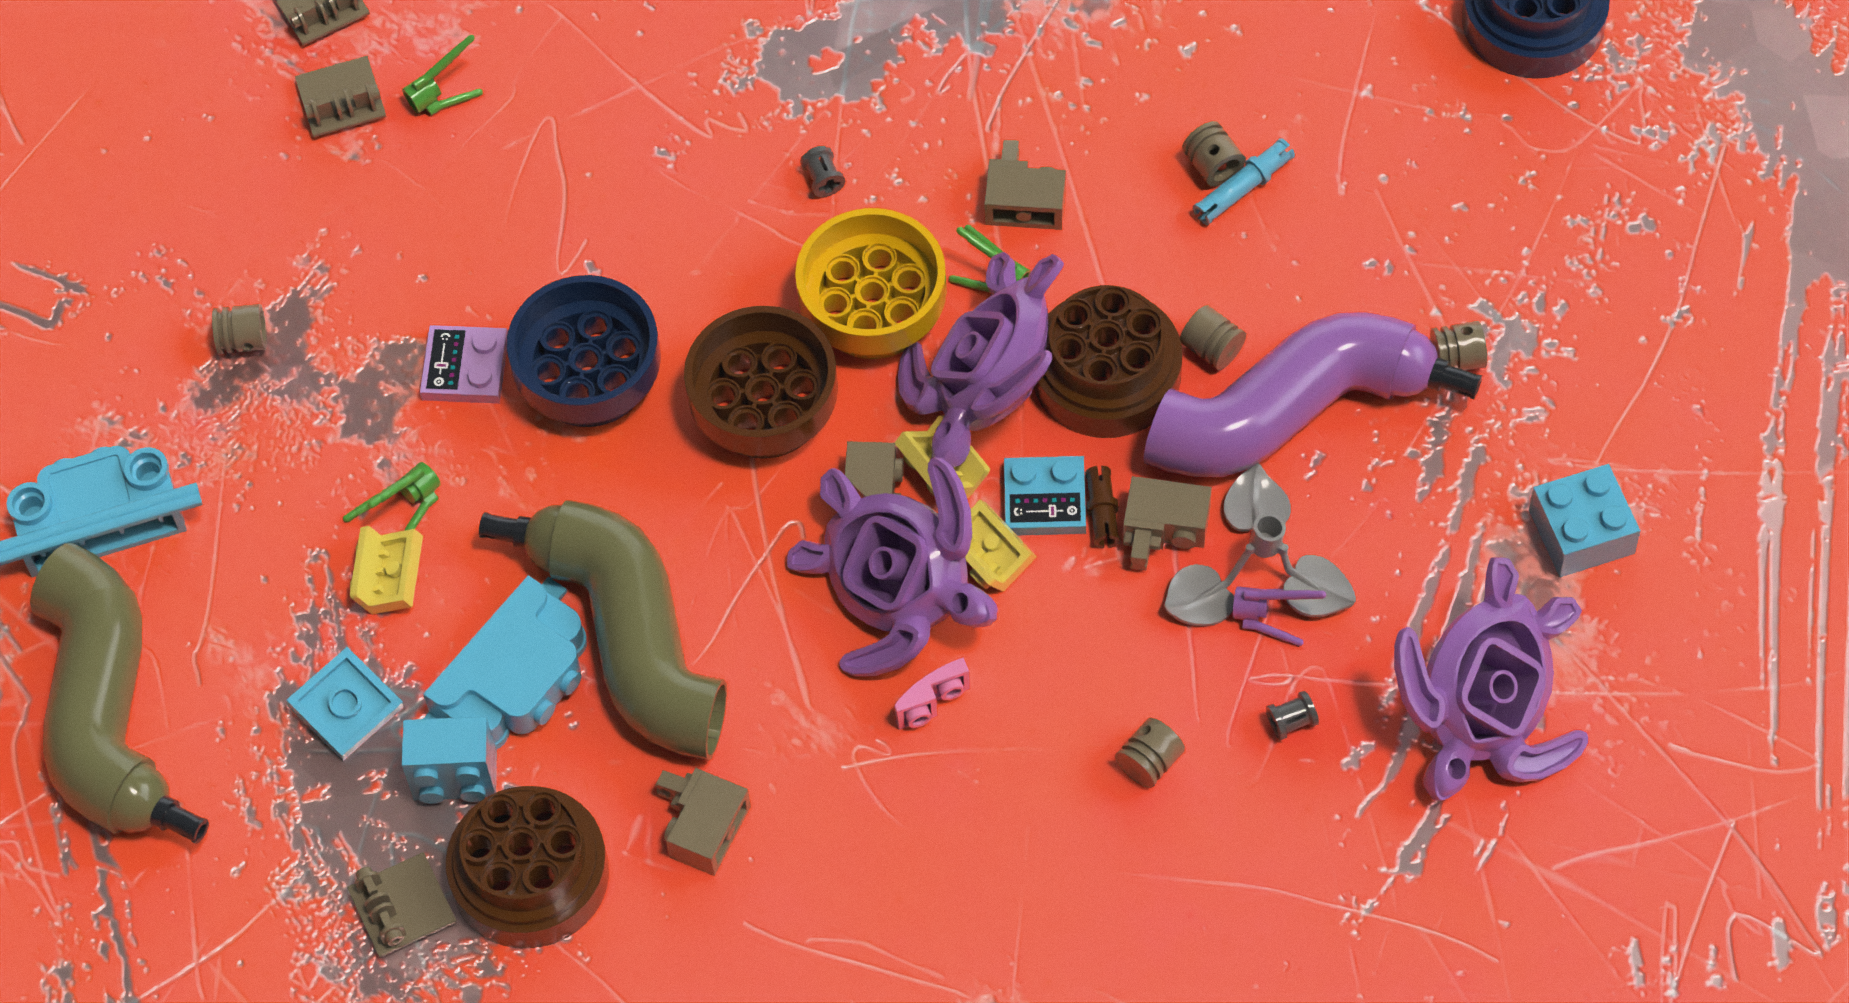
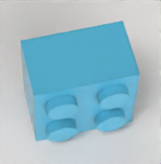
M1609 464L1533 487L1529 512L1559 577L1635 554L1641 530Z
M487 716L403 720L402 768L414 801L420 800L423 803L436 804L444 799L461 798L468 802H478L496 793L497 750Z

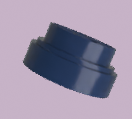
M1463 0L1462 26L1467 41L1473 50L1494 68L1523 78L1556 77L1580 67L1597 51L1604 37L1610 0Z
M571 276L543 286L529 296L519 307L511 321L507 335V354L514 382L522 397L543 415L577 427L601 426L614 422L626 415L649 392L657 378L661 363L657 325L648 304L637 292L627 285L602 276ZM594 333H603L600 336H591ZM565 344L562 348H553L556 345ZM624 354H632L628 358H619ZM586 366H595L589 370H582ZM548 378H557L551 382H544Z

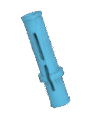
M1279 138L1258 157L1251 156L1246 160L1245 167L1200 202L1193 205L1195 215L1200 211L1203 213L1198 219L1203 224L1209 225L1216 217L1257 185H1265L1269 182L1271 174L1289 160L1295 158L1293 149L1285 151L1290 144L1283 138Z

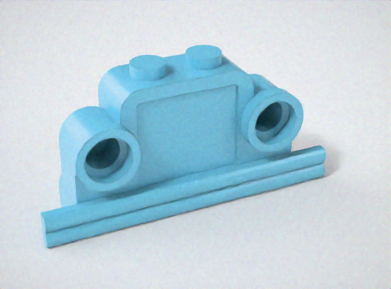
M105 446L75 458L59 459L39 472L37 483L26 482L20 484L8 495L6 506L13 519L17 536L0 541V566L23 559L33 578L37 576L44 562L54 550L64 543H74L98 557H102L186 532L187 528L181 511L203 505L197 482L175 488L165 455L160 450L151 447L140 448L130 454L122 446Z
M528 575L423 693L429 711L423 719L487 716L496 750L506 743L510 730L517 734H527L535 730L539 724L544 725L548 722L555 711V705L565 694H571L578 687L582 678L578 658L587 647L586 632L581 624L578 613L560 601L568 592L567 589L549 576L541 584Z

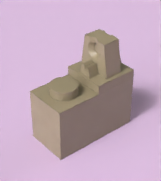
M1004 140L1001 159H989L984 204L985 225L1062 230L1066 197V170H1058L1052 167L1028 168V161H1019V141Z
M1132 476L1123 524V544L1125 546H1132L1130 568L1147 571L1150 549L1163 550L1164 543H1170L1182 549L1204 548L1211 509L1212 487Z
M695 768L692 774L687 773L685 778L663 770L655 784L657 794L671 800V807L679 811L680 814L678 818L673 817L670 820L664 834L669 856L674 860L715 876L751 808L749 791L745 787L698 768Z

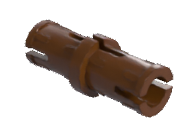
M1093 466L1087 469L1085 474L1090 500L1087 502V513L1092 517L1094 545L1104 548V539H1106L1107 535L1108 548H1111L1120 542L1116 522V513L1119 509L1118 500L1113 497L1111 469L1107 466H1101L1102 475L1098 476V467Z

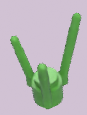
M474 35L467 36L424 75L402 88L403 95L417 114L426 109L432 116L443 108L468 101L483 94V90L479 88L438 101L437 97L442 93L433 79L475 40Z
M971 225L956 229L960 236L990 258L1003 252ZM1015 261L1016 282L1029 277L1031 270ZM956 275L949 276L951 283L990 293L985 282Z
M419 462L397 482L344 515L343 521L349 522L400 491L409 502L415 503L418 500L422 502L405 527V530L415 529L429 507L439 500L434 491L441 486V482L436 473L427 464Z

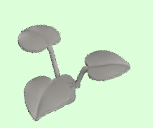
M1258 463L1244 471L1235 480L1226 495L1223 506L1225 519L1233 529L1242 532L1252 530L1249 544L1246 545L1245 551L1227 578L1222 582L1219 574L1211 567L1194 564L1182 568L1174 575L1170 582L1164 608L1175 619L1193 626H1212L1226 620L1233 612L1234 595L1226 588L1233 583L1253 553L1261 558H1269L1277 553L1280 554L1284 570L1291 576L1285 581L1283 590H1322L1326 592V597L1323 599L1286 600L1288 605L1299 614L1308 617L1327 616L1352 607L1356 602V596L1352 585L1342 571L1324 557L1304 555L1297 561L1295 569L1291 566L1288 556L1289 546L1283 543L1286 522L1291 514L1290 500L1284 490L1268 476L1263 467Z

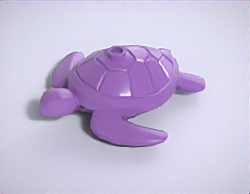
M1005 252L994 255L988 264L985 281L992 296L980 303L973 311H968L961 315L953 324L932 363L931 373L933 377L930 376L927 370L922 345L919 342H915L904 349L900 358L898 380L899 393L910 410L919 415L943 411L945 415L932 439V458H943L952 467L961 465L966 460L970 451V431L982 430L1011 414L1031 395L1033 388L1045 375L1052 362V353L1046 350L1048 308L1044 295L1064 266L1063 260L1057 255L1051 254L1039 260L1029 274V277L1020 279L1017 282L1015 261L1010 255Z
M931 458L927 469L938 513L929 506L903 495L884 493L861 498L850 480L836 468L829 469L821 477L820 496L837 513L826 526L825 544L807 540L799 541L788 551L787 567L791 570L807 574L829 572L832 586L839 600L851 614L872 627L883 631H890L889 635L880 641L844 654L839 661V665L845 673L855 677L877 676L901 668L915 658L928 643L930 628L944 621L950 615L953 621L973 628L991 626L997 620L998 605L981 589L967 583L965 557L970 549L972 539L971 509L960 478L952 465L943 458Z
M1490 558L1485 578L1484 601L1467 609L1454 619L1438 641L1431 654L1427 668L1418 636L1412 628L1405 627L1401 629L1394 643V670L1401 700L1412 721L1422 731L1430 732L1437 744L1442 747V750L1434 756L1428 765L1423 778L1424 787L1434 801L1448 799L1464 787L1470 776L1471 760L1490 759L1497 773L1504 779L1515 782L1539 781L1567 768L1582 755L1588 744V734L1583 730H1573L1539 744L1527 745L1525 743V740L1542 719L1552 693L1554 669L1549 640L1559 636L1573 625L1579 618L1582 610L1573 597L1557 596L1551 598L1537 611L1525 595L1515 594L1519 574L1509 558Z

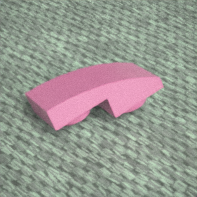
M964 657L934 670L902 695L895 704L896 724L899 730L908 726L916 728L927 724L932 718L937 717V700H952L970 689L969 669Z

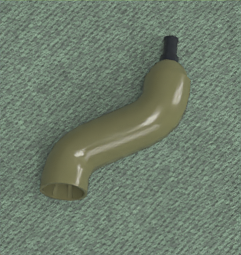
M566 500L563 504L550 505L538 510L532 517L519 516L518 519L484 512L479 524L480 538L512 542L514 547L526 549L530 560L540 569L549 572L552 579L577 583L587 588L604 680L614 706L631 729L654 745L679 755L707 761L712 759L724 722L727 683L725 679L696 674L687 669L669 576L660 553L642 529L619 513L594 504Z
M64 543L55 549L44 562L35 579L30 598L31 611L36 616L58 626L62 632L43 725V756L50 781L67 804L92 823L113 834L122 831L128 833L140 832L155 826L162 831L170 829L197 844L207 833L209 828L208 819L180 807L179 801L170 797L169 786L164 776L156 770L155 762L149 757L129 748L125 741L142 654V615L136 594L122 576L97 555L74 543Z

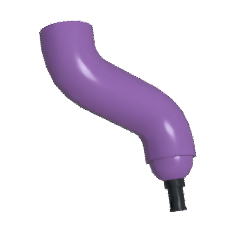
M1369 312L1336 313L1311 321L1290 334L1215 397L1202 399L1175 389H1169L1164 395L1153 419L1144 450V464L1167 472L1193 477H1225L1250 469L1274 454L1346 392L1361 390L1391 399L1393 395L1406 397L1419 394L1426 388L1437 391L1444 388L1475 400L1483 375H1476L1450 366V361L1439 358L1436 347L1426 335L1416 330L1415 324L1395 317Z

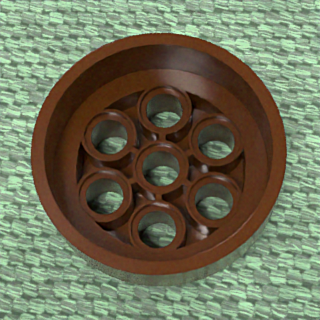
M1114 285L1093 286L1078 291L1048 313L1046 350L1052 353V362L1045 375L1034 387L1036 396L1045 411L1067 429L1096 438L1128 436L1150 427L1166 392L1169 389L1179 391L1181 384L1182 345L1179 334L1170 318L1141 294L1131 289ZM1075 322L1083 323L1081 325H1071ZM1142 330H1146V331H1149V332H1151V333H1149V334H1139V333H1137V332H1138V331H1142ZM1111 343L1114 345L1110 347H1103L1100 344ZM1066 355L1076 356L1074 359H1065L1063 357ZM1135 364H1141L1145 367L1137 369L1131 366ZM1096 377L1108 378L1105 381L1094 380Z
M751 306L729 312L714 320L701 331L691 345L685 361L684 381L689 408L696 424L716 444L747 457L775 458L793 452L813 438L824 427L835 408L838 395L836 361L831 344L824 333L812 321L792 310L775 306ZM778 365L787 366L784 369H774ZM738 370H748L743 374L734 373ZM801 392L811 393L804 397L797 396ZM760 397H770L767 401L757 400ZM723 401L732 402L729 405L725 406L717 405L718 403Z
M512 787L486 797L471 808L460 820L450 838L446 852L447 880L461 916L478 934L492 942L507 947L538 948L548 946L576 933L598 910L604 899L609 881L608 856L602 833L594 817L581 803L571 796L547 787ZM543 812L554 814L546 821L535 820ZM511 815V818L504 823L494 822L503 816ZM565 844L575 846L572 851L566 854L556 852L560 846ZM528 846L532 848L526 855H514V852L520 847ZM486 848L490 850L484 857H472V854L478 849ZM542 879L553 880V883L547 888L538 889L534 887ZM500 881L511 882L510 886L504 890L496 891L492 889Z

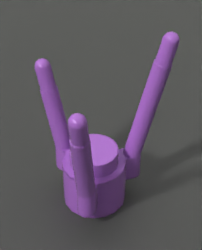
M1237 586L1234 595L1233 618L1243 619V629L1257 630L1285 642L1302 646L1304 644L1303 639L1259 622L1258 619L1259 617L1267 618L1269 600L1323 599L1326 597V592L1322 590L1259 589Z

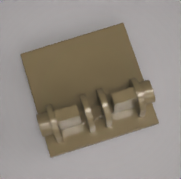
M275 0L303 46L370 14L363 0Z
M368 56L295 76L313 138L387 117Z
M424 852L379 873L372 871L371 867L361 868L356 872L357 879L355 883L347 887L379 958L457 923Z

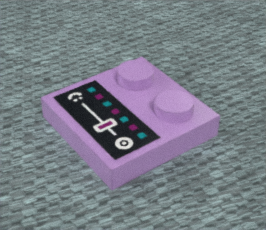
M430 325L420 388L422 401L500 404L507 354V328Z

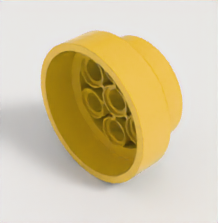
M863 208L837 215L820 225L808 237L797 259L795 278L802 316L812 321L824 333L831 346L854 357L881 359L903 352L906 347L920 340L932 329L938 321L946 302V267L938 241L920 222L897 211L881 208ZM877 266H886L884 269H875ZM843 277L850 278V279H848V280H846V281H839V280H838L839 278H843ZM906 287L916 288L914 290H904ZM873 298L879 299V301L876 302H868L867 300ZM834 310L843 311V312H841V313H839V314H831V313H830L831 311H834Z

